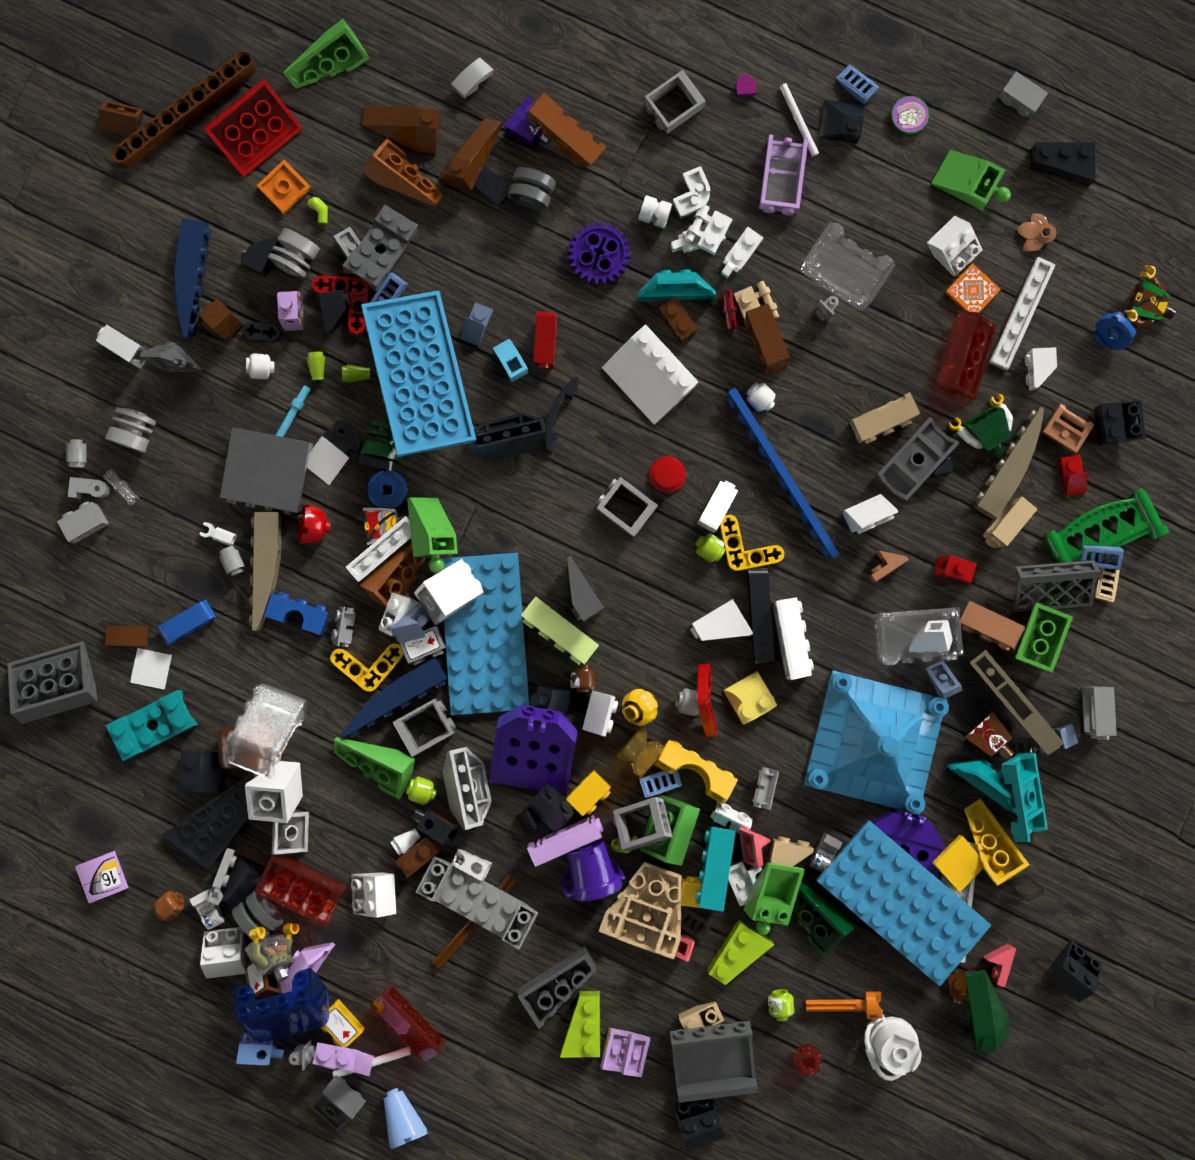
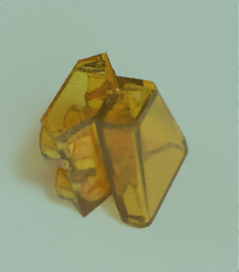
M639 727L618 751L617 758L622 762L633 761V773L641 778L661 755L665 747L659 741L647 743V731Z

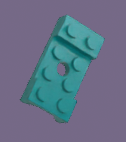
M176 690L140 710L107 724L106 727L122 761H125L198 724L189 714L183 701L182 691ZM152 719L158 723L155 731L151 730L148 725Z
M1020 753L1002 764L1001 773L1004 777V783L1012 784V795L1014 796L1015 813L1017 815V819L1011 822V832L1014 841L1030 842L1029 834L1045 831L1048 827L1036 753Z

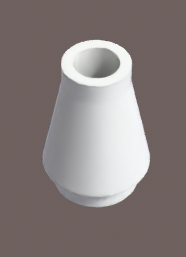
M414 828L411 831L394 837V840L390 843L398 855L402 853L405 854L421 837Z

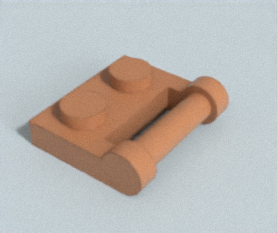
M1060 403L1042 433L1075 454L1080 449L1094 424L1090 421L1086 422L1067 410L1066 406ZM1062 415L1081 427L1082 432L1059 419Z

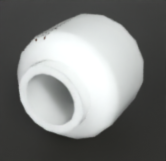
M253 353L249 358H246L245 372L249 373V377L252 379H268L270 373H274V362L270 361V356L267 354Z
M755 383L746 392L747 402L758 412L763 410L769 411L775 404L773 402L775 393L765 383Z

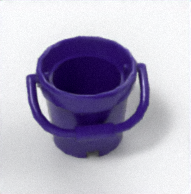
M601 839L566 853L570 869L564 873L561 885L567 899L572 898L577 902L593 901L609 896L622 887L621 881L625 880V876L617 863L610 860L604 841L602 842ZM571 874L572 886L569 892L566 880Z

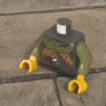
M285 924L283 926V932L286 934L285 937L283 934L265 936L264 927H257L249 932V937L253 941L245 948V951L262 976L273 974L278 983L283 982L289 977L285 969L293 962L291 956L293 939L291 937L292 934L298 933V924Z

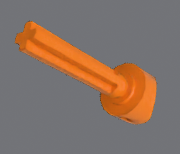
M865 992L864 1000H806V1012L864 1011L867 1019H883V1010L878 1005L881 1001V992Z

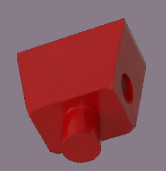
M950 555L938 556L933 575L970 585L977 563Z

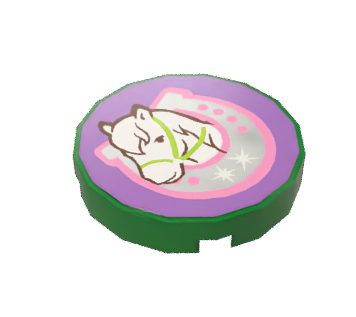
M904 96L898 99L890 113V121L893 128L906 136L920 133L927 125L930 117L929 108L926 103L915 96Z

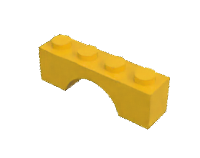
M669 740L664 745L654 764L669 774L685 768L696 771L705 782L706 795L721 804L728 800L738 781L732 773L720 770L715 763L701 759L696 752L687 751L676 741Z

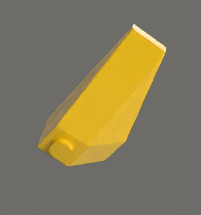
M981 799L964 809L983 867L996 886L1007 882L1029 866V863Z

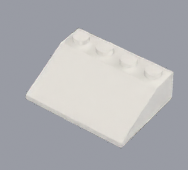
M646 324L602 367L654 425L698 385V381Z

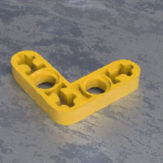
M726 515L722 519L720 529L727 563L731 570L740 571L774 564L784 558V550L778 545L744 551L737 518L733 515ZM726 519L734 522L731 529L732 532L736 530L737 534L725 536V533H729L728 527L723 524L726 522ZM734 537L738 540L736 548L728 546L727 541L729 538ZM740 549L741 553H737V558L741 559L742 563L736 568V565H732L731 562L735 559L734 554L730 556L729 552H735ZM773 549L776 552H780L777 560L774 557H768V562H765L763 550H766V554L772 553ZM753 553L761 555L760 563L755 564L751 561L750 557Z
M391 644L370 669L344 649L334 650L330 659L338 669L362 689L374 691L400 662L404 652L400 644ZM398 647L400 655L399 657L394 656L391 661H394L392 665L389 660L384 659V656L386 655L389 658L392 655L391 648L396 649ZM343 653V659H345L346 661H349V659H351L352 662L347 664L346 668L344 669L343 666H345L346 664L342 661L337 662V656H335L336 654ZM380 662H385L388 665V670L385 673H380L377 669ZM354 664L360 667V673L357 676H353L350 673V667ZM372 671H374L378 676L382 677L380 680L378 677L375 678V680L373 681V684H375L374 687L366 686L367 681L365 680L371 679L374 676V674L371 673Z

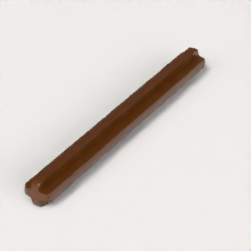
M509 874L497 888L507 893L517 880ZM468 920L437 955L432 964L436 968L441 969L477 928L478 924Z

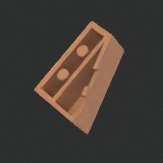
M969 601L959 620L962 630L970 634L974 632L980 635L981 639L987 642L992 641L998 644V647L1016 653L1025 631V626Z

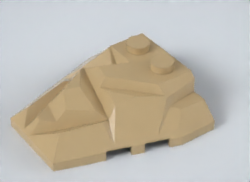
M644 862L629 881V885L618 895L615 903L605 912L599 932L674 960L681 941L682 875Z

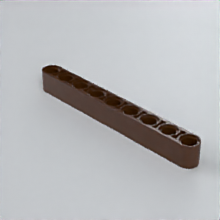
M246 51L237 53L114 147L111 152L112 159L121 168L128 169L254 74L257 65L251 54ZM245 61H250L248 65L242 66ZM234 72L232 77L227 78L229 73ZM219 84L217 89L212 90L213 85ZM199 96H204L201 101H196ZM188 107L185 113H181L183 108ZM173 119L171 124L166 125L167 120ZM153 131H157L155 136L150 137ZM142 142L141 146L135 149L136 144ZM123 154H126V158L124 160H120V157Z

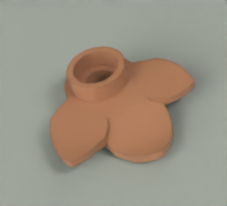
M1036 213L1032 214L1031 222H1025L1017 228V232L1027 239L1023 250L1028 252L1040 250L1044 244L1052 242L1057 234L1056 228L1048 224L1046 217ZM1045 230L1050 231L1048 236L1043 235Z

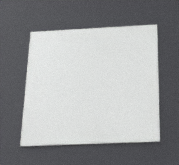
M322 436L309 453L307 468L330 485L349 457Z
M137 648L130 683L165 690L172 655Z

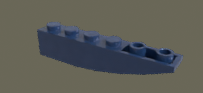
M182 219L175 261V295L183 337L192 341L197 330L195 319L200 311L198 300L203 292L201 281L205 277L206 272L204 261L208 258L207 242L211 239V229L206 222Z
M433 658L383 689L352 719L341 733L342 737H354L360 733L358 729L363 726L369 728L377 723V718L383 716L385 719L394 714L393 709L398 706L402 709L410 705L412 698L417 696L420 699L429 694L427 690L433 686L435 689H438L445 685L444 680L448 677L438 659Z

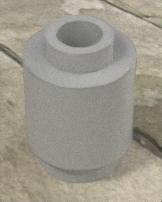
M73 439L70 440V443H66V462H68V467H85V463H87V445L83 444L82 440Z
M234 546L219 551V559L227 575L231 574L233 577L243 572L242 569L245 565Z

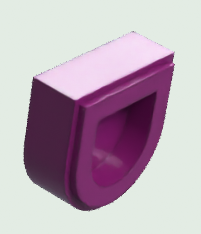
M742 75L738 78L736 83L737 97L756 95V82L752 76Z

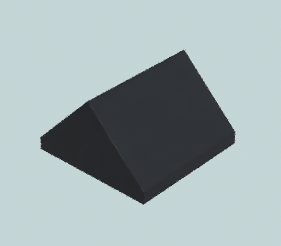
M239 856L235 861L234 867H230L226 874L230 877L226 887H221L222 899L226 904L236 907L241 902L246 903L247 896L254 890L262 892L271 880L243 857Z

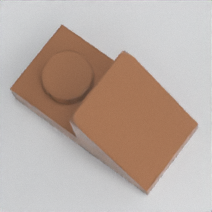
M877 551L876 553L884 566L879 564L871 570L873 573L869 575V578L872 582H876L909 559L907 556Z

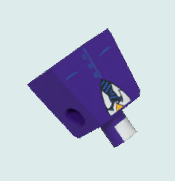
M527 97L504 124L505 131L529 146H533L537 140L546 146L552 139H547L541 133L542 129L539 126H534L528 121V116L525 112L532 105L533 101Z

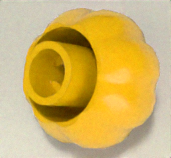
M635 689L623 698L622 712L630 723L645 726L656 718L658 704L650 692L643 689Z

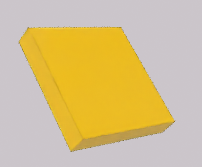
M961 835L932 862L958 892H961L984 868L980 855Z

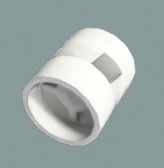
M646 195L638 220L646 223L653 221L655 226L665 228L672 204L665 201L659 203L656 198Z

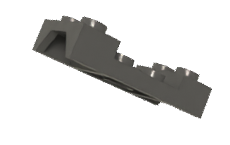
M384 205L355 251H352L343 264V272L356 275L366 281L372 290L377 292L418 232V225L387 205ZM383 246L386 251L383 254H379L375 251V248Z
M929 417L880 469L875 477L899 499L905 502L956 448L959 442L948 437L936 426L933 418ZM914 454L922 456L923 461L921 464L913 462Z

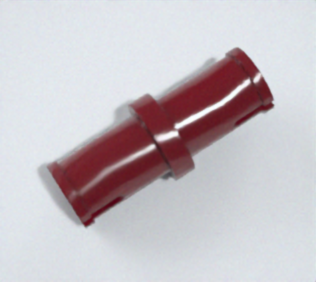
M732 289L720 291L723 305L721 311L724 314L727 331L738 329L735 313L737 307L734 306Z

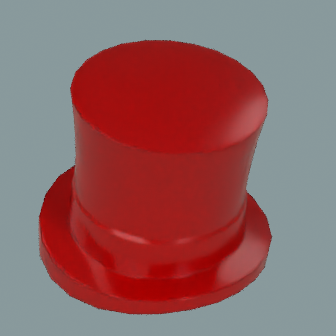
M670 456L657 459L649 471V479L652 486L663 493L677 491L683 485L686 478L683 464L678 459Z

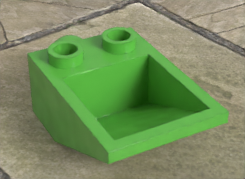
M953 150L948 152L931 185L982 211L992 194L995 195V199L1000 203L1007 202L1011 197V192L1008 188L996 187L1005 169L987 160Z
M407 498L413 557H432L429 562V569L434 573H439L443 571L445 566L444 561L440 557L458 554L456 533L438 498Z
M767 862L750 889L744 907L747 915L752 920L757 921L755 929L758 934H768L771 930L770 923L789 924L804 874L803 868Z

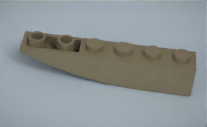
M1042 407L1029 413L1026 418L1028 420L1025 427L1021 426L1016 433L1018 438L1015 443L1011 442L1005 451L1007 453L1006 457L999 460L995 466L997 471L994 475L988 477L985 482L986 488L983 492L980 491L974 499L976 502L974 508L992 520L1000 516L1018 488L1029 466L1041 430L1044 408Z
M254 512V517L251 518V527L254 529V536L251 537V548H254V555L250 559V565L253 568V576L250 577V586L253 587V595L250 596V607H253L252 615L249 617V624L254 631H260L266 619L264 614L271 594L275 593L279 575L282 514L278 512Z
M987 650L970 662L1047 755H1050L1064 744Z

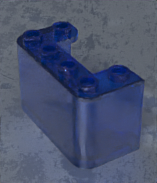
M312 968L301 970L294 975L291 992L256 1001L255 991L251 986L242 985L234 987V1017L250 1036L259 1043L321 1028L329 1020L328 988Z

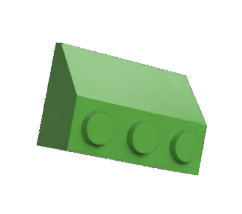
M1035 603L1015 659L1041 671L1053 673L1073 616Z
M657 794V798L664 800L672 838L641 847L639 850L666 863L682 866L700 809ZM650 814L643 837L656 834L652 814Z

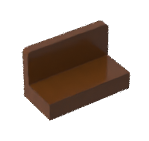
M105 101L98 108L99 129L129 137L138 130V122L144 116L143 109Z

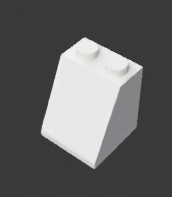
M461 559L424 581L414 594L420 603L424 605L433 623L437 625L478 598L483 593L481 583L471 574L469 565Z
M280 761L246 783L245 791L248 818L250 820L288 823L303 797L300 763Z

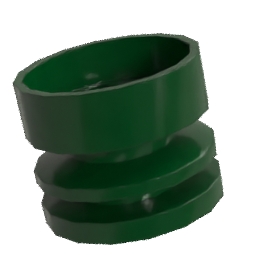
M368 420L367 425L376 430H366V434L374 438L373 440L363 441L361 454L402 463L403 456L397 457L389 421Z

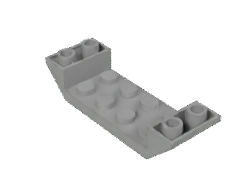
M436 856L433 857L416 890V893L430 901H437L502 937V941L519 950L538 915V912L526 903L484 880L476 879L454 867L450 862Z

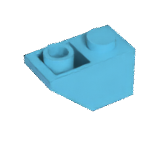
M510 339L493 348L511 382L529 373L527 366Z

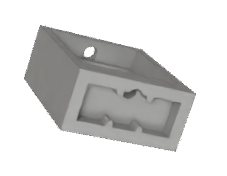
M683 70L646 95L644 101L645 110L649 115L652 114L655 117L656 125L660 130H664L666 134L705 107V99ZM679 85L693 106L668 123L654 102Z
M620 477L618 481L614 479L608 487L610 489L606 496L602 494L596 502L598 505L597 510L634 538L658 505ZM621 485L648 505L631 528L604 508Z
M1081 687L1084 734L1091 735L1092 739L1108 740L1110 736H1116L1114 687Z
M433 699L393 722L411 757L455 733L454 729L456 726L451 718L447 719L444 713L446 708L441 700ZM434 706L447 732L418 747L405 721Z
M654 797L613 811V822L618 830V843L622 850L631 851L672 838L662 798ZM650 807L656 834L631 841L625 815Z

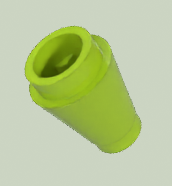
M323 352L307 353L308 358H306L312 380L324 379L325 356H323Z
M350 364L342 366V382H347L348 384L370 379V368Z

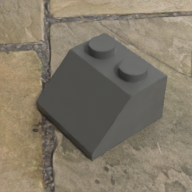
M335 1075L311 1102L309 1107L339 1132L355 1117L366 1101L359 1092L349 1087L343 1078Z

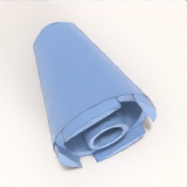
M397 1088L387 1092V1097L383 1099L390 1148H396L428 1134L427 1128L404 1092H398Z

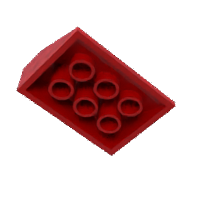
M262 79L205 125L203 129L244 177L303 129V127L266 80Z

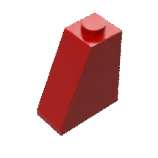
M536 312L534 366H538V369L549 370V367H554L557 333L556 313Z

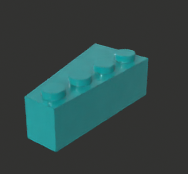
M710 826L706 830L704 840L706 848L702 852L701 862H704L698 878L701 886L700 891L697 890L695 902L698 903L699 908L724 911L735 830Z

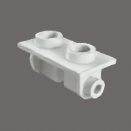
M719 802L716 803L715 810H713L710 816L714 822L726 826L728 821L732 822L729 829L735 830L737 833H739V828L741 827L747 830L751 829L753 820L747 814L739 813L729 805Z

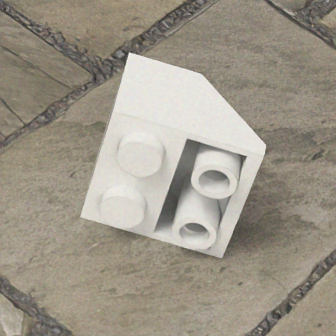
M956 216L927 242L933 256L953 276L962 271L982 251V247L971 224Z
M592 691L582 730L601 736H606L607 732H611L613 720H610L611 713H616L618 701H615V696Z
M364 873L351 875L353 914L376 918L396 914L394 874Z
M240 927L204 931L200 966L206 979L246 974L245 932Z

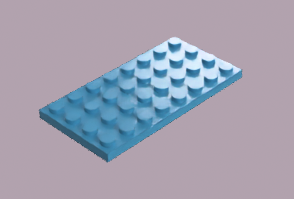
M433 291L361 304L397 457L476 442L440 292Z
M518 553L442 558L445 564L444 569L462 559L464 563L469 565L471 574L481 583L483 593L478 598L444 620L451 715L511 711L520 705L529 706L524 625L522 622L523 617L521 616L523 612Z
M869 820L863 824L817 879L823 887L939 986H941L991 926L989 922Z

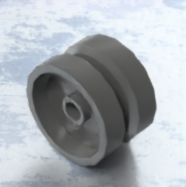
M516 168L512 178L515 184L510 185L507 194L508 198L526 208L539 211L548 210L551 201L548 194L553 193L556 181L549 175L531 168Z
M256 890L247 896L246 903L241 902L232 910L235 921L248 936L249 932L257 927H264L265 936H269V929L275 931L283 923V918L276 906L264 894Z

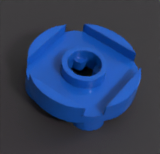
M1120 312L1105 314L1095 324V337L1106 348L1111 346L1115 350H1123L1130 345L1136 335L1135 328Z
M380 471L370 479L368 484L369 498L379 508L395 509L405 501L408 493L405 480L394 471ZM385 485L387 487L392 486V493L390 495L388 493L386 495L383 494L385 491L383 487Z

